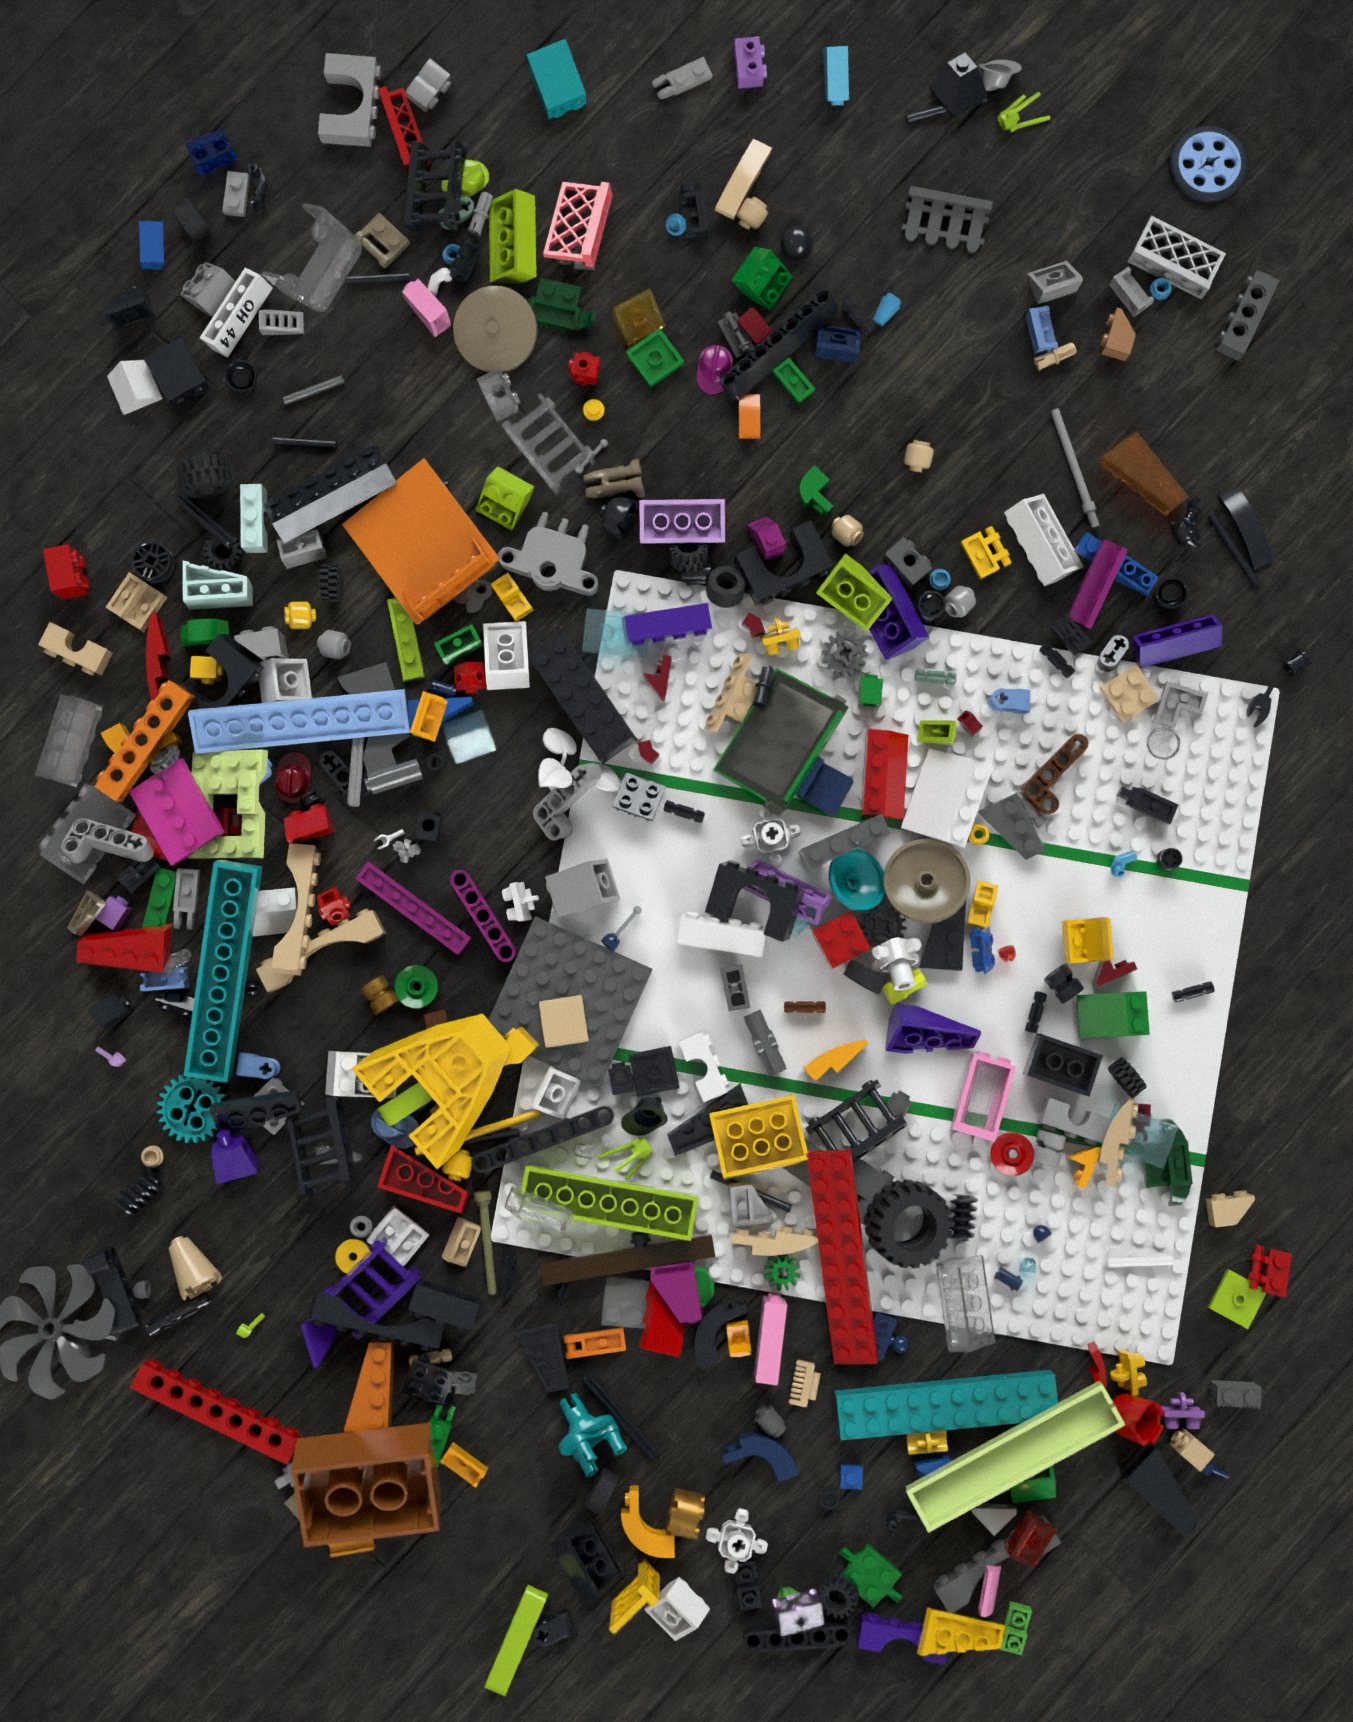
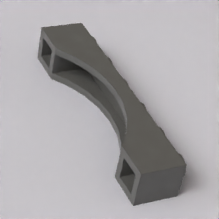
M1044 1515L1032 1517L1026 1526L1015 1528L1010 1532V1536L1004 1540L999 1539L995 1541L987 1551L976 1553L973 1556V1560L966 1564H959L955 1567L954 1572L948 1576L942 1575L936 1580L933 1587L949 1613H954L969 1603L977 1582L985 1574L986 1565L994 1566L1006 1558L1020 1554L1044 1555L1061 1544V1541Z

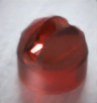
M1008 945L997 950L1000 959L1004 962L1013 961L1016 957L1014 945Z

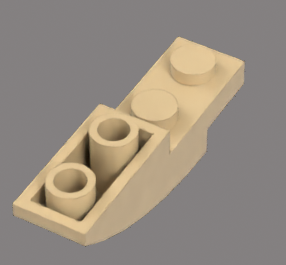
M1130 1098L1116 1114L1103 1142L1100 1163L1108 1164L1106 1186L1115 1187L1118 1181H1122L1123 1169L1119 1168L1120 1160H1124L1125 1147L1121 1145L1129 1144L1131 1139H1135L1136 1126L1132 1125L1133 1117L1137 1118L1138 1105L1135 1104L1134 1098Z
M781 1226V1230L775 1229V1237H771V1234L766 1232H758V1235L749 1234V1230L737 1229L736 1232H731L730 1238L731 1243L751 1246V1255L760 1256L789 1254L818 1243L817 1235H815L816 1231L803 1229L802 1233L794 1232V1228Z

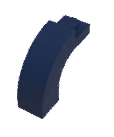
M749 1432L738 1435L739 1445L732 1443L725 1446V1450L721 1451L725 1465L750 1455L765 1458L772 1465L778 1482L799 1474L795 1460L788 1448L778 1439H773L764 1433Z

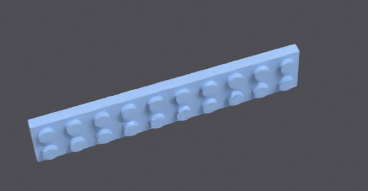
M405 689L189 710L188 712L195 754L410 733Z

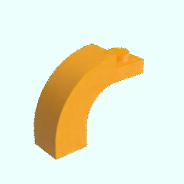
M119 723L105 730L101 735L108 747L114 753H118L122 748L121 743L123 739L128 735L130 736V733L125 725ZM174 732L169 734L155 756L167 747L176 746L178 748V745L183 743L179 735ZM133 752L127 757V760L130 762L135 760Z
M639 1485L630 1486L629 1493H625V1506H630V1508H621V1520L626 1535L639 1550L648 1555L659 1558H675L674 1535L666 1533V1529H654L643 1521L639 1512Z

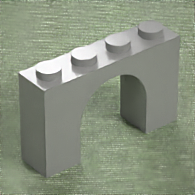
M326 53L324 75L327 83L352 85L360 89L364 95L360 107L351 114L333 115L320 113L318 128L320 140L322 143L371 147L372 139H375L376 128L373 126L374 119H377L378 115L375 101L379 99L380 94L377 80L381 79V66H378L376 57Z

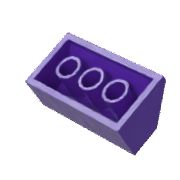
M877 565L868 573L893 598L869 628L884 659L889 660L915 649L930 638L893 566Z

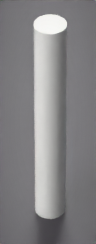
M1173 1257L1107 1258L1106 1264L1107 1267L1173 1265Z

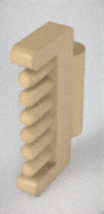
M797 1360L796 1364L798 1366L795 1367L797 1371L794 1372V1375L803 1378H793L794 1381L800 1383H792V1386L797 1388H791V1391L794 1393L790 1394L789 1403L807 1407L808 1399L816 1400L821 1374L814 1372V1363Z

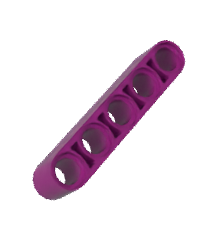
M463 870L454 871L450 877L451 885L499 960L503 962L513 961L517 955V950L473 879ZM460 874L466 876V883L462 886L456 884V877ZM475 892L478 899L474 904H469L467 896L469 893ZM486 910L489 913V918L485 922H480L478 915L481 911ZM494 928H498L501 933L500 938L497 940H492L489 936L490 931ZM505 946H509L512 949V955L509 958H503L501 955V950Z

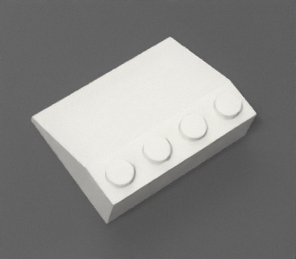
M929 748L901 829L929 839L945 842L960 850L965 848L993 767L972 759Z

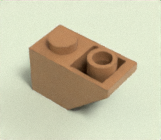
M1117 308L1114 314H1110L1107 319L1106 326L1109 329L1107 334L1104 333L1100 346H1103L1101 354L1126 361L1131 353L1136 334L1122 309Z

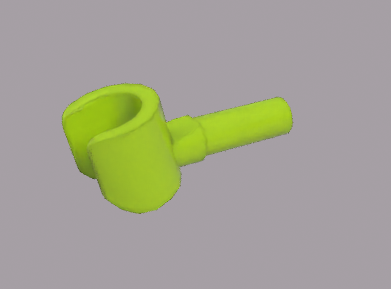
M261 1313L249 1326L242 1323L236 1333L242 1338L249 1337L255 1326L266 1316Z

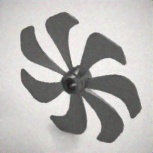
M79 1264L67 1266L73 1281L72 1290L59 1318H54L56 1274L52 1268L47 1266L28 1268L19 1279V1282L29 1283L37 1288L46 1306L48 1319L43 1320L27 1303L17 1296L7 1297L0 1305V1330L7 1322L13 1320L25 1321L39 1326V1333L19 1336L2 1344L0 1347V1366L3 1376L17 1382V1364L29 1349L45 1339L46 1342L30 1370L28 1382L33 1392L50 1400L65 1393V1390L53 1381L51 1375V1361L55 1341L57 1342L61 1360L67 1374L76 1382H84L102 1371L106 1355L101 1354L93 1358H86L71 1346L65 1335L69 1333L84 1339L102 1340L110 1334L114 1322L115 1308L107 1298L103 1300V1304L95 1317L81 1323L69 1325L64 1321L65 1318L83 1305L95 1290L93 1277L89 1276L85 1267Z

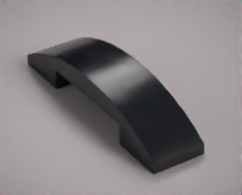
M1236 486L1217 495L1225 514L1229 513L1245 546L1246 551L1244 554L1253 571L1272 563L1273 559L1264 531L1251 505L1239 488Z

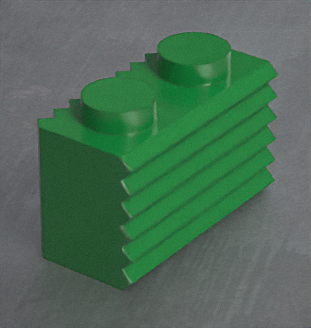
M469 624V627L466 626L465 629L462 628L461 631L458 630V632L450 634V637L446 636V638L434 644L445 665L483 647L479 636L471 624Z

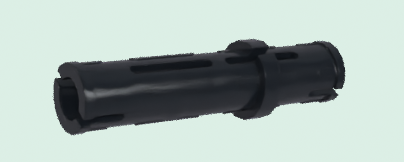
M204 1292L170 1312L166 1311L155 1321L146 1324L149 1335L153 1337L167 1328L171 1329L179 1321L211 1305L209 1296Z

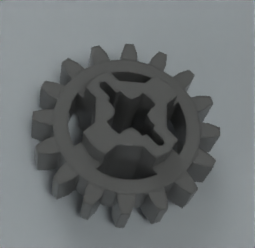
M845 630L844 635L837 631L836 638L830 635L828 638L830 643L824 642L823 646L827 650L821 651V654L826 656L822 663L828 662L826 669H834L833 675L841 672V677L844 678L845 673L848 672L851 677L853 676V670L859 673L861 670L859 665L864 666L866 664L862 658L868 657V653L863 652L867 645L860 644L863 638L861 637L857 640L855 632L849 636L848 630ZM846 641H849V642L853 643L854 645L851 646V645L847 644ZM836 643L837 651L830 654L832 646ZM842 649L845 653L849 652L847 658L844 655L840 656ZM859 654L857 662L853 665L852 657ZM835 662L842 664L843 667L836 665Z

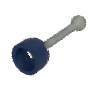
M635 906L633 908V913L616 933H609L602 938L601 942L613 952L616 950L620 943L618 936L632 919L641 913V907Z

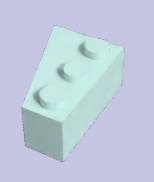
M183 561V601L189 610L253 606V589L247 576L223 570L218 571L207 566H198Z

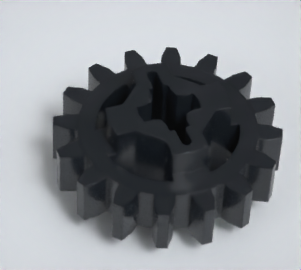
M887 902L883 904V907H880L878 904L875 906V910L873 908L869 909V914L863 913L862 916L865 918V921L859 922L860 925L864 926L862 932L866 933V940H871L870 946L872 947L876 943L881 945L889 939L904 938L901 930H907V927L902 926L906 918L900 919V914L895 912L892 906L888 908ZM884 911L890 913L891 915L888 917H883L878 912ZM872 918L874 922L873 929L869 930V921ZM879 920H880L881 922H885V921L887 922V925H886L887 931L884 930V929H883V930H879V928H878V927L880 926ZM895 921L897 922L896 933L892 930ZM877 935H884L888 940H879L875 937Z

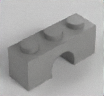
M1045 1097L1038 1122L1044 1123L1042 1128L1054 1132L1056 1128L1064 1130L1063 1135L1076 1139L1077 1135L1085 1137L1084 1142L1095 1146L1097 1142H1104L1112 1120L1111 1118L1086 1111L1083 1121L1073 1124L1068 1118L1069 1104Z

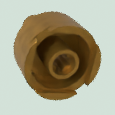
M675 1488L670 1503L666 1533L697 1540L699 1520H702L704 1514L705 1495Z

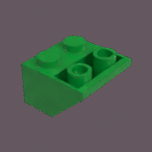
M754 247L731 281L745 296L765 309L771 310L793 276L770 249Z
M1053 1465L1011 1487L1012 1504L1056 1498Z

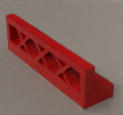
M385 86L378 90L408 174L410 162L408 149L411 150V145L405 143V139L409 133L417 138L416 141H420L422 144L423 142L408 98L405 96L404 88L388 93ZM402 96L404 102L401 108L392 105L391 99ZM401 115L410 118L407 127L398 123Z

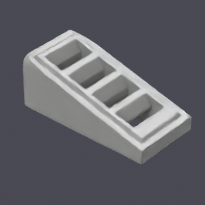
M259 310V330L262 335L304 334V313ZM293 318H297V328H293ZM267 319H270V326H267ZM275 319H279V327L276 326ZM284 319H288V327H284Z

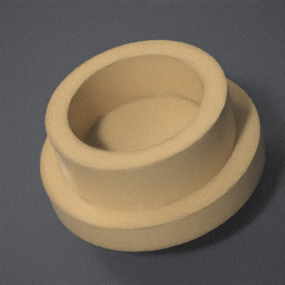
M157 1146L145 1148L141 1155L143 1164L150 1168L159 1166L164 1158L163 1151Z

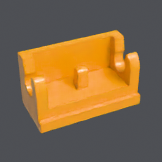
M423 691L410 733L435 742L448 701L440 696Z
M454 1442L440 1460L441 1464L453 1470L472 1484L474 1488L477 1487L488 1470L487 1466Z

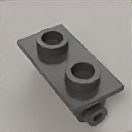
M725 313L723 315L724 318L719 320L718 324L736 358H739L751 352L755 347L749 336L737 324V319H739L737 313Z
M454 1371L455 1375L448 1393H451L452 1386H456L455 1394L469 1396L471 1393L475 1394L477 1374L467 1371Z

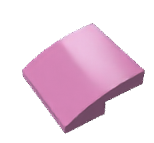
M1001 1562L996 1563L994 1566L986 1565L978 1607L980 1616L987 1617L994 1611Z

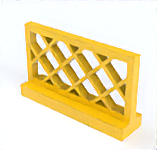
M645 1558L638 1564V1576L612 1601L609 1629L613 1634L646 1602L652 1607L659 1602L660 1574Z

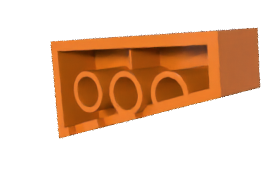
M373 1338L369 1342L344 1428L345 1432L391 1427L395 1339H390L388 1342Z

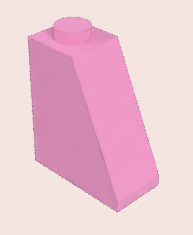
M419 279L415 282H409L402 291L404 299L434 337L451 326L446 308Z

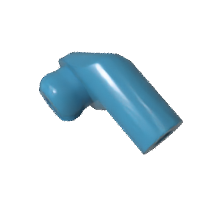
M1134 850L1117 855L1114 858L1110 868L1113 876L1117 878L1124 876L1126 864L1137 860Z

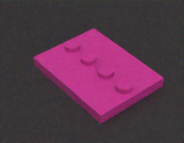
M183 758L177 759L164 772L153 775L129 791L170 865H176L225 833Z

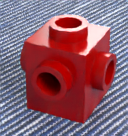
M588 352L575 353L574 360L570 359L568 372H571L572 380L581 385H586L587 383L596 385L601 366L600 358L594 357Z
M465 662L454 666L456 691L465 692V695L478 694V690L486 688L484 663Z
M337 887L317 896L320 906L318 911L322 919H327L331 926L351 917L348 909L351 907V904L346 896L342 897Z

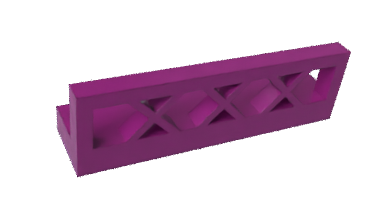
M1102 539L1068 613L1073 621L1087 628H1092L1128 549Z

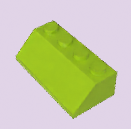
M514 189L492 200L489 208L490 283H524L536 278V208L534 195Z

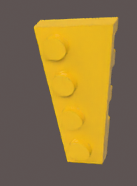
M927 1608L917 1654L926 1656L932 1653L946 1654V1652L954 1651L959 1653L966 1652V1650L1001 1649L1006 1626L1000 1623Z

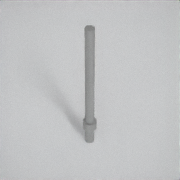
M1059 408L1051 411L1083 502V512L1087 514L1091 528H1097L1100 524L1095 513L1096 506L1094 501L1090 499Z

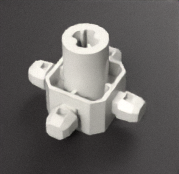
M769 806L761 807L759 815L763 821H758L752 829V836L747 834L740 838L741 845L747 848L753 847L752 845L755 844L756 850L762 855L770 854L768 858L772 866H778L782 863V856L779 854V851H784L789 844L788 837L792 839L801 835L799 825L788 826L789 828H786L785 821L778 817L771 819L773 814ZM769 831H773L776 834L774 840H771L770 837L767 838L766 834Z
M897 937L889 939L885 943L873 948V956L877 959L871 965L872 970L877 973H890L894 990L901 991L913 987L915 981L911 966L920 961L918 954H916L921 947L920 940L916 938L908 940Z
M738 1508L736 1511V1521L728 1520L722 1524L721 1532L717 1528H708L706 1532V1539L713 1543L718 1541V1549L721 1555L728 1558L725 1559V1571L733 1574L738 1568L739 1563L737 1560L745 1562L750 1559L752 1550H755V1553H766L768 1545L765 1540L759 1538L755 1540L756 1534L751 1525L745 1524V1522H748V1510ZM738 1539H740L741 1544L734 1546L733 1543H737Z

